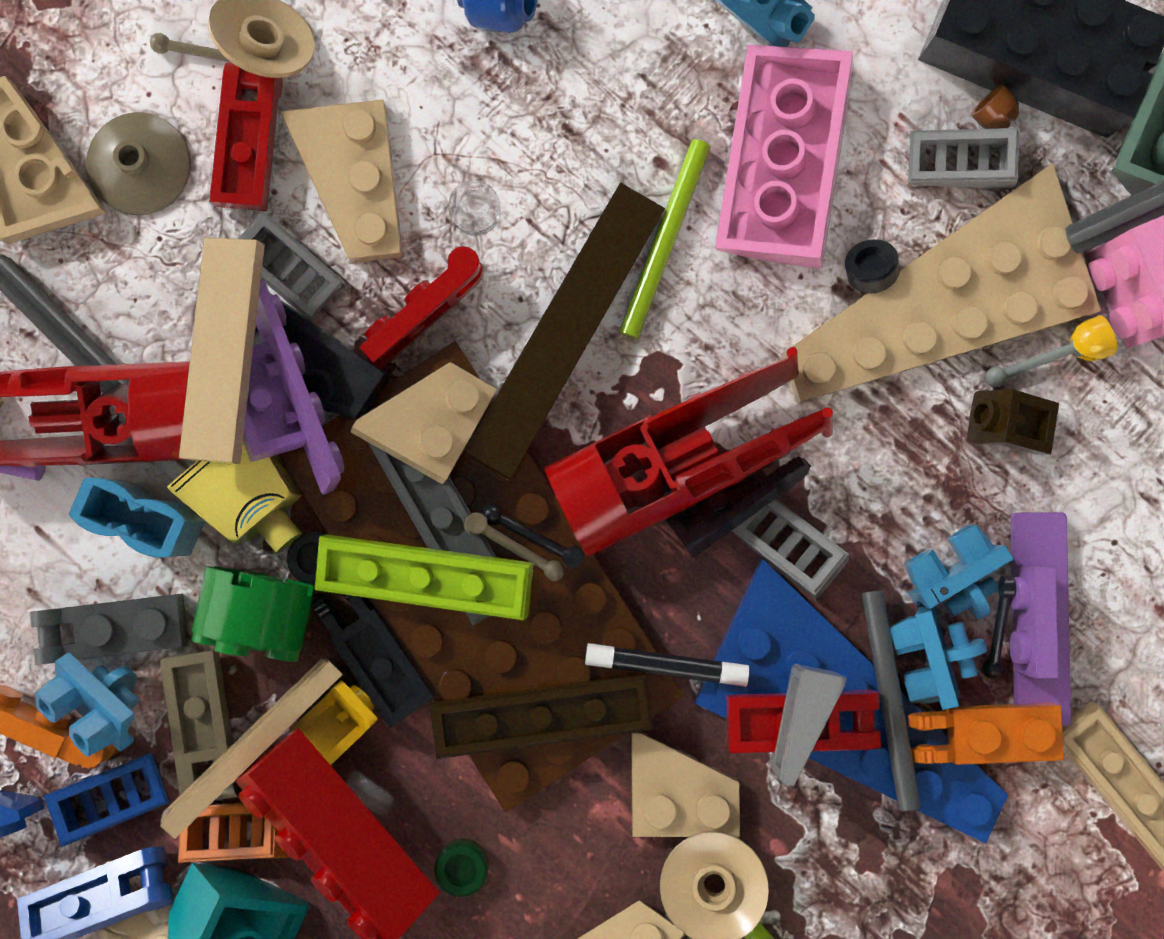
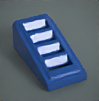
M153 752L44 795L61 847L170 803ZM140 768L151 795V799L143 802L140 800L131 772ZM118 777L121 779L130 807L124 810L120 809L111 784V780ZM98 785L110 814L104 818H100L90 790ZM76 794L80 795L89 824L80 827L70 799L71 796Z

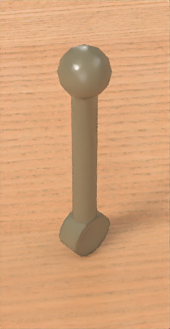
M155 33L150 38V47L158 54L174 51L230 62L218 49L169 40L162 33Z
M472 513L465 519L464 528L467 533L473 536L483 534L528 562L534 563L535 566L544 570L545 577L548 580L558 581L564 576V565L560 561H548L490 527L483 514Z

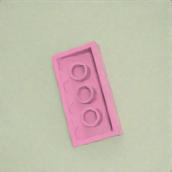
M761 45L747 46L715 244L716 250L758 260L823 268L854 70L853 51Z

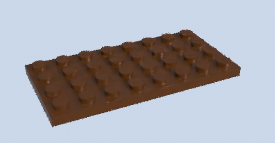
M454 341L388 383L370 411L449 362L479 379L480 377L458 343ZM492 398L450 472L453 481L472 513L482 514L485 506L496 504L501 507L504 515L566 548L578 547L584 555L583 563L577 568L567 567L562 557L500 524L489 525L548 561L557 560L564 565V576L558 581L548 580L545 577L544 570L535 565L533 566L529 615L525 620L488 616L472 626L467 615L462 611L373 598L369 599L435 695L434 701L641 674V672L585 665L588 643L649 652L656 651L594 554L589 557L585 554L554 492L529 453L526 452L511 480L464 455V450L494 400ZM338 415L322 426L328 443L332 441L336 443L344 463V472L340 474L341 480L333 492L322 495L304 447L278 454L329 535L428 548L368 442L351 433V429L357 419ZM486 537L498 558L528 562ZM645 673L651 718L684 697L683 692L673 677ZM628 733L471 754L469 756L506 813Z

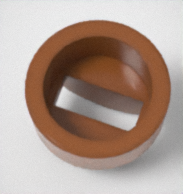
M1001 84L979 102L972 111L971 116L985 129L1009 128L1010 121H1015L1019 115V103L1014 94L1004 84Z

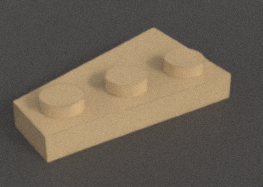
M384 100L280 111L348 259L352 263L403 257L387 107Z

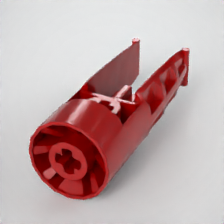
M795 347L787 349V358L752 372H745L739 375L737 379L702 394L700 392L693 394L688 400L654 416L650 414L544 467L555 496L585 554L589 557L687 508L695 506L697 502L730 485L741 482L745 477L771 462L787 456L792 450L820 433L824 437L832 436L833 411L828 407L779 427L719 455L713 438L706 429V426L797 378L799 366L798 351ZM642 470L647 478L642 482L636 483L631 475ZM667 484L671 494L662 498ZM634 506L643 507L630 514L628 512V509Z
M190 361L63 366L0 372V397L68 395L77 391L78 400L39 401L30 404L32 414L28 418L30 427L35 429V434L83 431L82 436L0 441V466H85L185 460L179 458ZM130 379L129 385L119 384L112 386L101 395L99 381ZM111 406H115L114 415L110 413L109 408ZM118 413H124L126 418L124 422L119 421ZM130 436H132L133 444H134V445L104 446L105 444H112V445H114V444L122 443V442H124L126 439H128Z

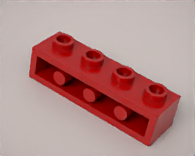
M299 728L282 734L235 780L242 789L238 796L243 805L257 818L262 819L265 816L279 832L275 836V840L281 849L296 861L300 858L303 859L315 873L311 878L315 888L329 901L335 902L338 900L351 915L347 919L348 925L361 939H399L440 894Z

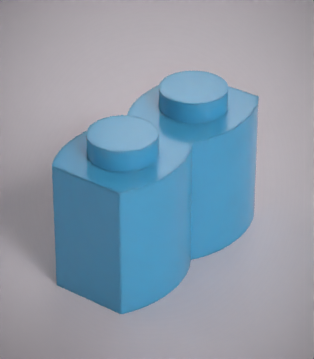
M84 478L69 512V516L74 522L85 530L102 536H120L135 551L147 556L160 558L191 555L205 523L202 517L185 504L169 500H156L149 491L135 483L104 478Z

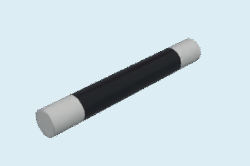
M587 644L585 665L744 687L748 684L749 665Z

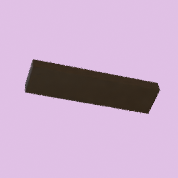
M645 673L435 701L429 704L436 759L653 730Z

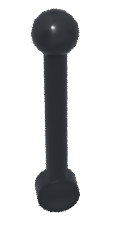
M488 504L483 508L482 514L486 517L487 524H500L562 557L567 567L577 568L583 563L584 555L578 547L566 548L504 515L501 507L496 504Z
M1001 576L999 579V602L989 659L984 661L982 665L983 674L990 679H998L1004 672L1000 657L1010 599L1015 594V579L1010 576Z

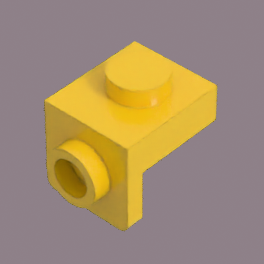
M340 680L288 732L299 728L328 763L332 765L378 718L372 712L375 706L369 696L358 686L352 685L349 688Z

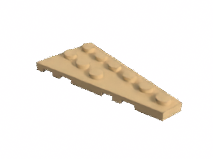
M1051 163L901 269L896 282L891 287L878 293H867L792 346L798 351L799 375L790 381L797 404L1100 312L1101 309L1083 253L1077 254L1067 240L1065 228L1072 223L1054 164ZM787 350L782 354L783 359L787 358Z

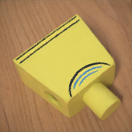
M243 443L240 464L196 461L167 486L176 497L233 543H247L260 533L276 553H280L302 534L284 512L302 494L278 454L250 462Z

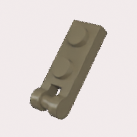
M214 649L160 659L180 795L202 775L198 762L213 760L214 763L233 745L220 652H216ZM234 781L219 797L221 799L239 797L238 794L242 789Z

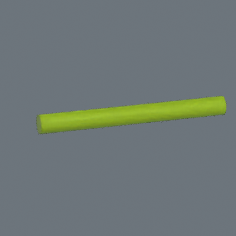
M691 140L620 327L619 333L625 337L638 340L711 148L708 143L702 140Z

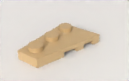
M6 76L0 77V241L7 244L15 243L107 214L17 86Z

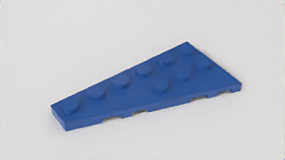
M760 559L713 658L715 661L749 665L748 684L744 687L703 681L694 702L727 719L726 695L787 693L791 669L795 664L836 672L846 677L847 680L842 692L851 690L878 691L874 665L764 559ZM901 692L911 749L921 744L948 745V736L940 729L922 731L909 727L908 715L922 711ZM881 704L880 709L874 710L875 729L881 730V748L811 752L809 759L897 801ZM839 711L840 730L853 729L852 711ZM913 762L921 809L917 811L986 844L1008 794L977 764L955 765L952 762L932 764Z

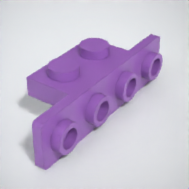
M261 279L256 326L263 343L253 345L243 443L250 462L304 447L322 495L333 492L341 480L340 474L344 472L342 455L335 442L328 443L321 424L325 421L323 407L318 395L315 392L308 393L302 377L305 374V363L299 346L296 343L289 344L283 326L286 325V315L283 304L277 294L270 295L265 280Z
M1063 512L1013 513L1010 517L1011 556L1013 557L1011 561V577L1015 579V594L1010 599L1012 607V634L1010 636L1009 649L1013 661L1014 704L1055 703L1061 705L1062 726H1068L1071 723L1067 516Z

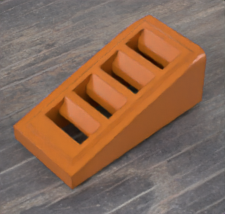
M243 803L209 805L180 834L178 863L291 857L276 842L275 836L279 832L265 816L262 819L254 816ZM248 816H252L251 847H246ZM226 817H230L228 848L224 849ZM204 818H210L208 850H202Z

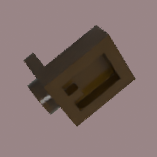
M1014 389L976 391L970 411L967 441L975 444H998L1032 454L1051 455L1059 403Z

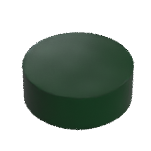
M466 838L452 840L441 849L434 866L436 881L440 888L449 895L455 897L470 896L476 893L485 883L489 870V860L485 850L477 842Z

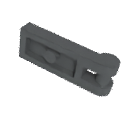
M183 593L30 612L31 628L37 627L39 648L33 649L35 665L55 663L56 660L68 652L79 660L180 648L189 645ZM73 623L74 643L62 645L60 624Z

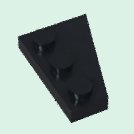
M281 300L286 315V325L283 328L289 344L296 343L301 350L305 363V374L302 377L308 393L315 392L318 395L325 411L354 419H359L367 414L392 376ZM257 326L255 327L254 345L263 343Z

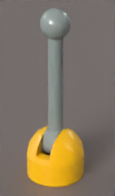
M1102 315L1083 321L1076 327L1070 338V344L1004 369L992 367L986 373V382L991 387H1001L1006 383L1007 378L1070 354H1075L1078 358L1086 361L1107 358L1117 353L1116 336L1107 319Z

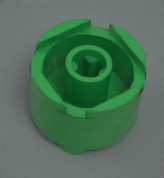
M205 566L191 630L193 632L192 641L215 646L214 651L224 654L248 656L249 650L266 652L265 656L268 658L297 662L303 647L315 585L288 578L283 582L282 579L258 572L220 566Z

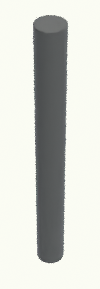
M883 590L862 593V600L899 811L921 809L884 594Z

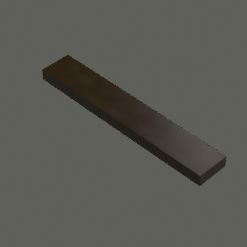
M620 182L464 450V455L511 480L666 208Z

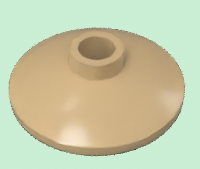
M218 0L210 11L208 30L213 43L230 62L243 70L264 77L283 78L296 75L309 65L315 49L312 31L303 17L281 0Z
M716 831L692 835L680 842L671 851L664 863L660 877V895L663 907L672 923L691 939H741L757 926L767 907L769 887L765 868L755 851L744 841L733 835ZM716 874L723 878L725 887L721 892L713 893L706 888L704 881L709 875Z

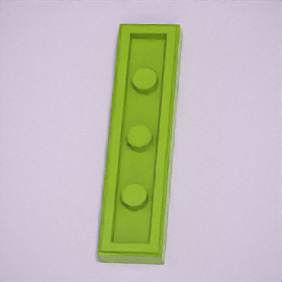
M323 535L319 537L315 590L525 620L529 615L534 563L342 536Z

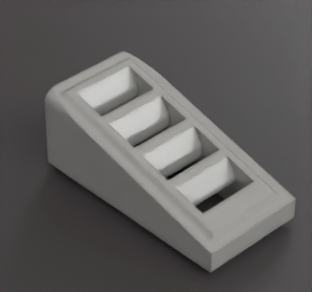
M1020 128L910 131L908 185L1015 189L1018 181ZM926 145L936 146L935 171H924ZM947 146L957 147L956 171H946ZM968 147L979 148L978 170H967ZM990 148L1000 149L999 170H989Z
M262 211L238 239H251L262 242L268 234L277 239L263 255L261 279H264L267 286L298 312L312 321L345 282ZM286 247L293 254L272 275L266 268ZM302 260L309 268L289 289L282 282ZM318 274L325 282L305 303L298 296Z
M777 499L731 531L815 601L819 599L849 561V554ZM771 511L777 518L759 539L753 532ZM788 525L794 531L776 552L770 545ZM805 539L811 545L793 565L787 559L802 540ZM822 553L828 559L811 579L804 572L817 556Z
M800 664L792 666L771 768L782 784L795 785L845 687L846 677L836 672Z

